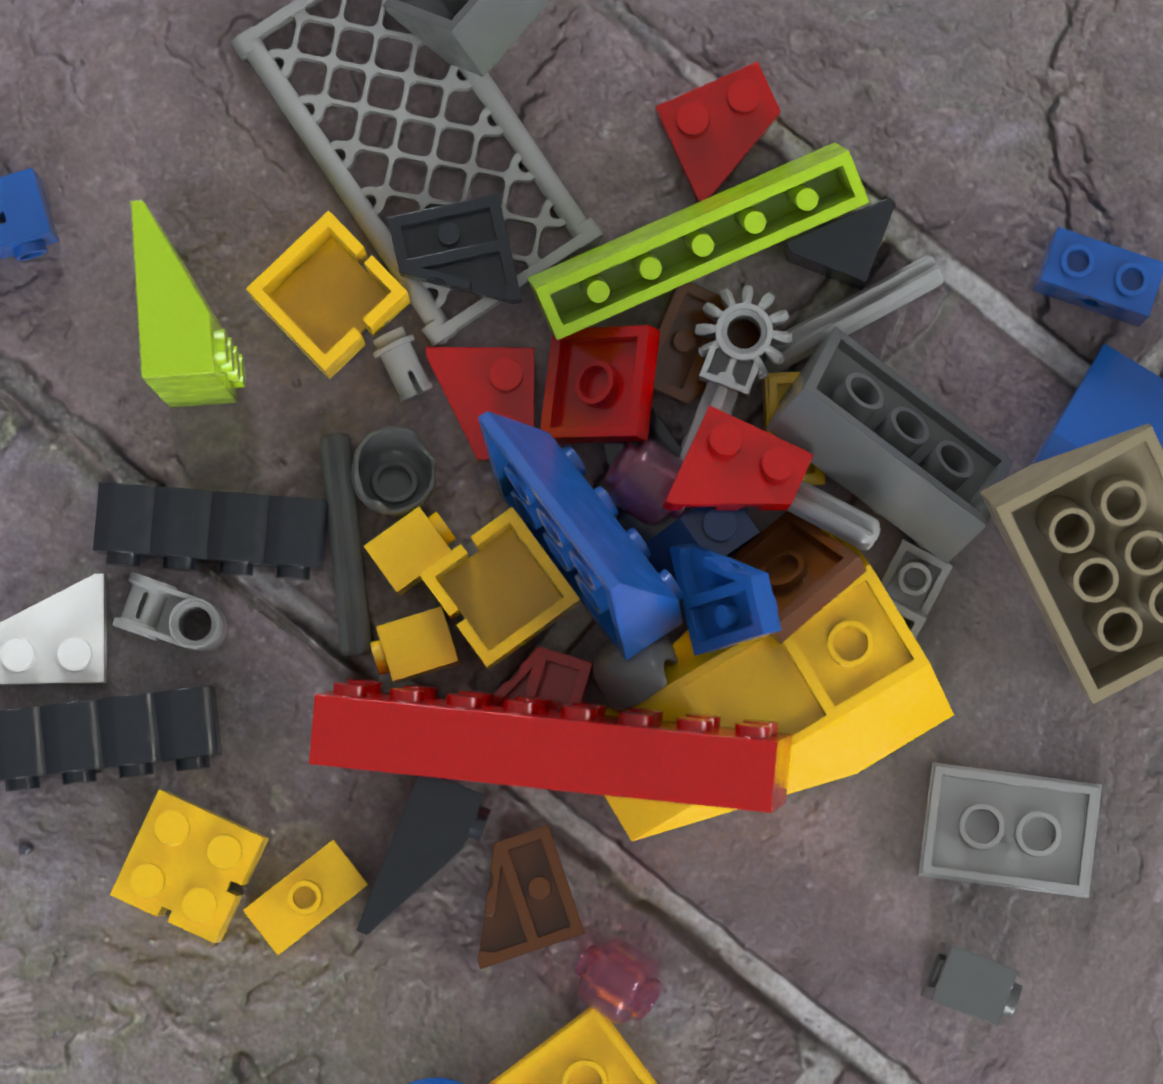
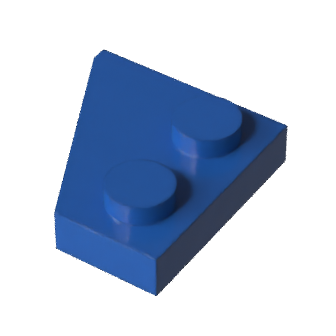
M694 543L669 547L677 584L684 596L681 601L694 656L718 651L782 631L777 613V601L772 592L768 573Z

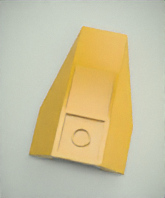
M825 530L823 531L860 556L866 569L864 574L781 644L769 635L718 651L694 656L689 631L687 630L673 644L678 663L673 665L669 660L664 662V673L667 679L666 685L645 701L630 707L662 710L663 721L677 722V717H686L687 713L720 716V727L735 728V724L743 723L744 719L778 722L779 733L792 734L787 795L857 774L954 716L929 660L870 563L857 547ZM609 707L606 710V715L619 716V711H629V708L625 710H612ZM605 796L631 841L737 810Z

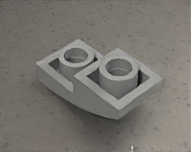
M903 537L881 579V583L916 639L954 563L950 561L948 564H945L930 551L922 549L915 542Z

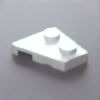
M104 573L93 574L0 622V685L107 684V575Z

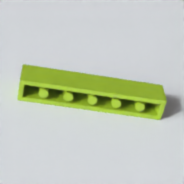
M834 142L532 275L527 280L548 329L556 340H560L870 202L849 150Z

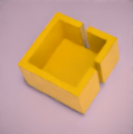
M329 210L246 288L252 300L329 380L366 345L361 335L366 329L375 337L411 303L408 292L373 255L368 258L364 246Z
M513 507L506 510L470 537L478 550L473 556L469 557L467 551L460 544L419 574L451 620L460 614L463 615L465 619L456 626L488 670L495 667L580 605V598Z
M158 790L110 895L156 917L165 916L169 909L172 912L167 922L212 943H219L222 941L243 896L233 890L227 891L230 883L233 881L239 885H248L269 838L169 791Z

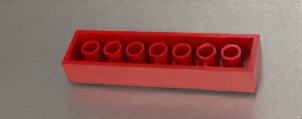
M348 679V682H334L332 691L315 694L309 755V764L765 813H773L786 803L792 734L779 733L778 722L744 719L743 723H736L735 728L720 727L721 717L715 715L687 713L686 717H677V722L663 721V711L657 709L629 708V711H619V716L606 715V705L598 703L572 702V705H562L561 710L549 709L550 699L540 697L515 696V700L505 699L504 704L493 703L494 694L488 692L461 690L459 694H447L446 699L437 698L438 688L403 685V688H390V693L381 692L382 682L361 679Z

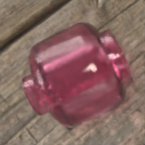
M647 440L640 442L636 446L629 442L616 456L606 473L605 481L610 483L609 496L615 505L644 524H657L666 515L676 519L686 507H682L681 511H669L662 506L683 460L655 441Z
M620 938L610 939L600 948L592 944L582 954L575 968V973L580 976L577 990L580 1000L616 1024L627 1023L631 1019L641 1021L651 1011L663 989V982L658 980L659 967L657 962Z

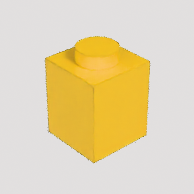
M417 507L364 545V548L397 594L401 596L422 581L419 575L422 571L451 551L448 544L456 538L437 511L427 518L422 509Z
M442 606L376 626L380 640L370 643L379 674L383 675L390 672L392 681L395 684L461 664Z

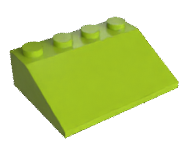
M131 201L142 379L170 408L237 403L236 388L246 387L243 354H239L238 347L233 346L232 338L227 337L226 329H222L172 242L144 201Z

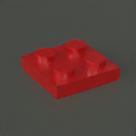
M650 325L584 328L560 340H556L552 334L540 429L549 432L558 444L647 442L660 331Z

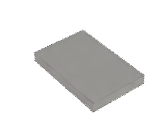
M931 762L916 876L1089 898L1102 784Z

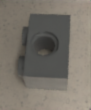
M941 942L921 996L998 1026L1002 1015L1011 1018L1021 995L1022 985L1015 983L1019 971L954 945Z

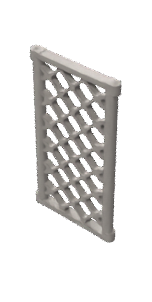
M294 0L256 26H251L244 32L237 34L230 42L240 59L250 62L391 275L408 292L412 306L426 325L422 331L433 347L446 344L448 339L455 336L458 331L502 303V301L480 296L481 299L449 320L441 308L446 304L449 293L454 291V289L400 276L392 236L380 215L384 212L387 201L392 198L416 202L420 206V210H425L429 206H443L454 203L434 199L429 195L432 175L435 169L442 167L462 171L466 174L467 178L463 197L459 202L468 200L471 181L477 175L498 178L505 182L501 204L504 222L514 221L529 224L536 228L532 253L528 256L512 254L514 262L524 263L528 267L517 275L520 290L529 285L528 277L566 261L591 245H596L604 236L593 217L587 219L488 72L482 77L451 65L447 76L442 80L415 74L414 67L418 50L426 44L413 33L405 34L384 28L383 23L386 9L383 4L386 0H382L378 22L374 26L347 22L345 20L348 0H342L340 12L333 19L307 13L308 10L324 0ZM295 20L297 24L291 47L269 51L262 41ZM306 23L331 26L335 29L332 50L328 56L320 57L301 53L298 50L301 31ZM351 30L370 34L374 37L370 60L366 64L361 65L341 61L337 58L340 37L344 31ZM392 38L412 44L410 63L406 71L396 72L376 66L378 47L382 39ZM275 60H281L284 62V66L282 69L279 67ZM298 61L318 63L327 67L324 88L320 94H306L299 97L288 80ZM343 68L362 72L366 75L360 101L352 103L332 99L329 96L332 75L336 69ZM459 71L462 73L466 80L462 81L458 79L457 74ZM384 76L404 82L405 87L402 101L397 110L372 107L367 103L371 81L374 77ZM419 83L439 87L443 90L444 93L438 116L428 118L412 115L406 111L412 85ZM473 89L485 107L480 113L478 122L475 125L468 126L447 121L445 119V112L449 95L454 91L467 92ZM306 106L315 108L313 115H311ZM335 106L354 110L358 113L355 133L351 140L329 142L318 125L322 121L327 108ZM375 114L396 120L394 140L389 148L382 149L367 146L359 141L365 116ZM491 117L497 126L489 125L488 119ZM406 122L431 125L435 128L433 147L429 155L418 156L403 153L398 149L402 126ZM451 129L470 133L474 136V144L469 162L458 164L443 161L437 157L440 136L444 130ZM504 135L516 153L511 159L509 168L506 171L499 172L478 167L476 165V157L481 139L484 137L496 138ZM338 151L345 153L346 156L343 161L337 154ZM366 152L388 158V169L382 186L360 188L349 172L359 153ZM407 160L427 166L428 171L424 190L420 194L413 195L391 189L392 173L397 161ZM522 163L528 172L520 171L519 165ZM535 181L547 199L542 205L540 214L535 218H529L509 213L506 207L511 186L515 183H531ZM369 197H372L376 200V205L374 207L368 200ZM552 209L559 217L558 219L551 217L550 211ZM566 227L573 239L543 259H540L537 253L542 232L546 229H562ZM433 289L438 292L436 300L429 290Z

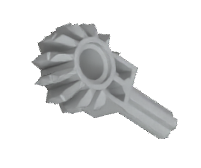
M744 286L742 303L737 304L732 292L726 288L720 292L721 301L726 310L722 311L714 304L708 302L703 306L704 314L717 324H697L695 334L700 337L715 338V341L704 344L698 350L700 357L706 358L699 375V381L706 383V387L680 453L682 461L709 405L732 415L738 396L748 399L755 378L763 380L767 377V369L762 358L765 357L778 366H781L785 361L784 355L770 344H791V333L773 330L774 327L784 324L789 319V314L786 310H781L770 316L767 315L766 312L775 300V296L770 292L763 296L757 306L751 304L754 293L753 286ZM748 320L754 323L760 332L759 341L748 349H740L734 346L727 336V331L734 322Z

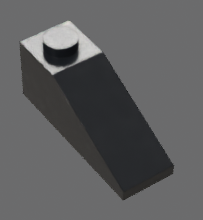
M417 776L356 931L366 935L371 934L464 850L469 838L480 841L492 810L482 806L485 794L444 778Z

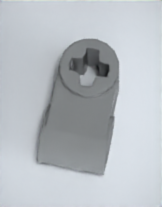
M134 572L130 573L128 579L132 584L121 617H115L112 626L157 642L162 640L199 653L214 651L223 643L227 636L228 625L225 615L219 608L201 598L178 591V588ZM207 611L212 622L211 630L201 640H190L185 631L187 619L194 612Z

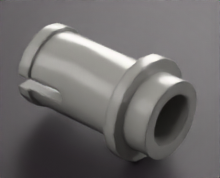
M404 327L394 329L373 340L377 349L373 355L375 359L381 357L401 403L412 399L414 395L418 396L433 388L411 345L415 338L413 334L407 336Z

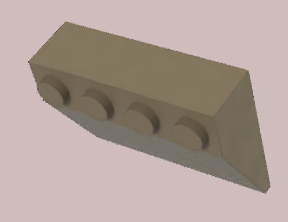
M1149 423L1032 464L980 491L1075 685L1092 704L1163 668V449Z

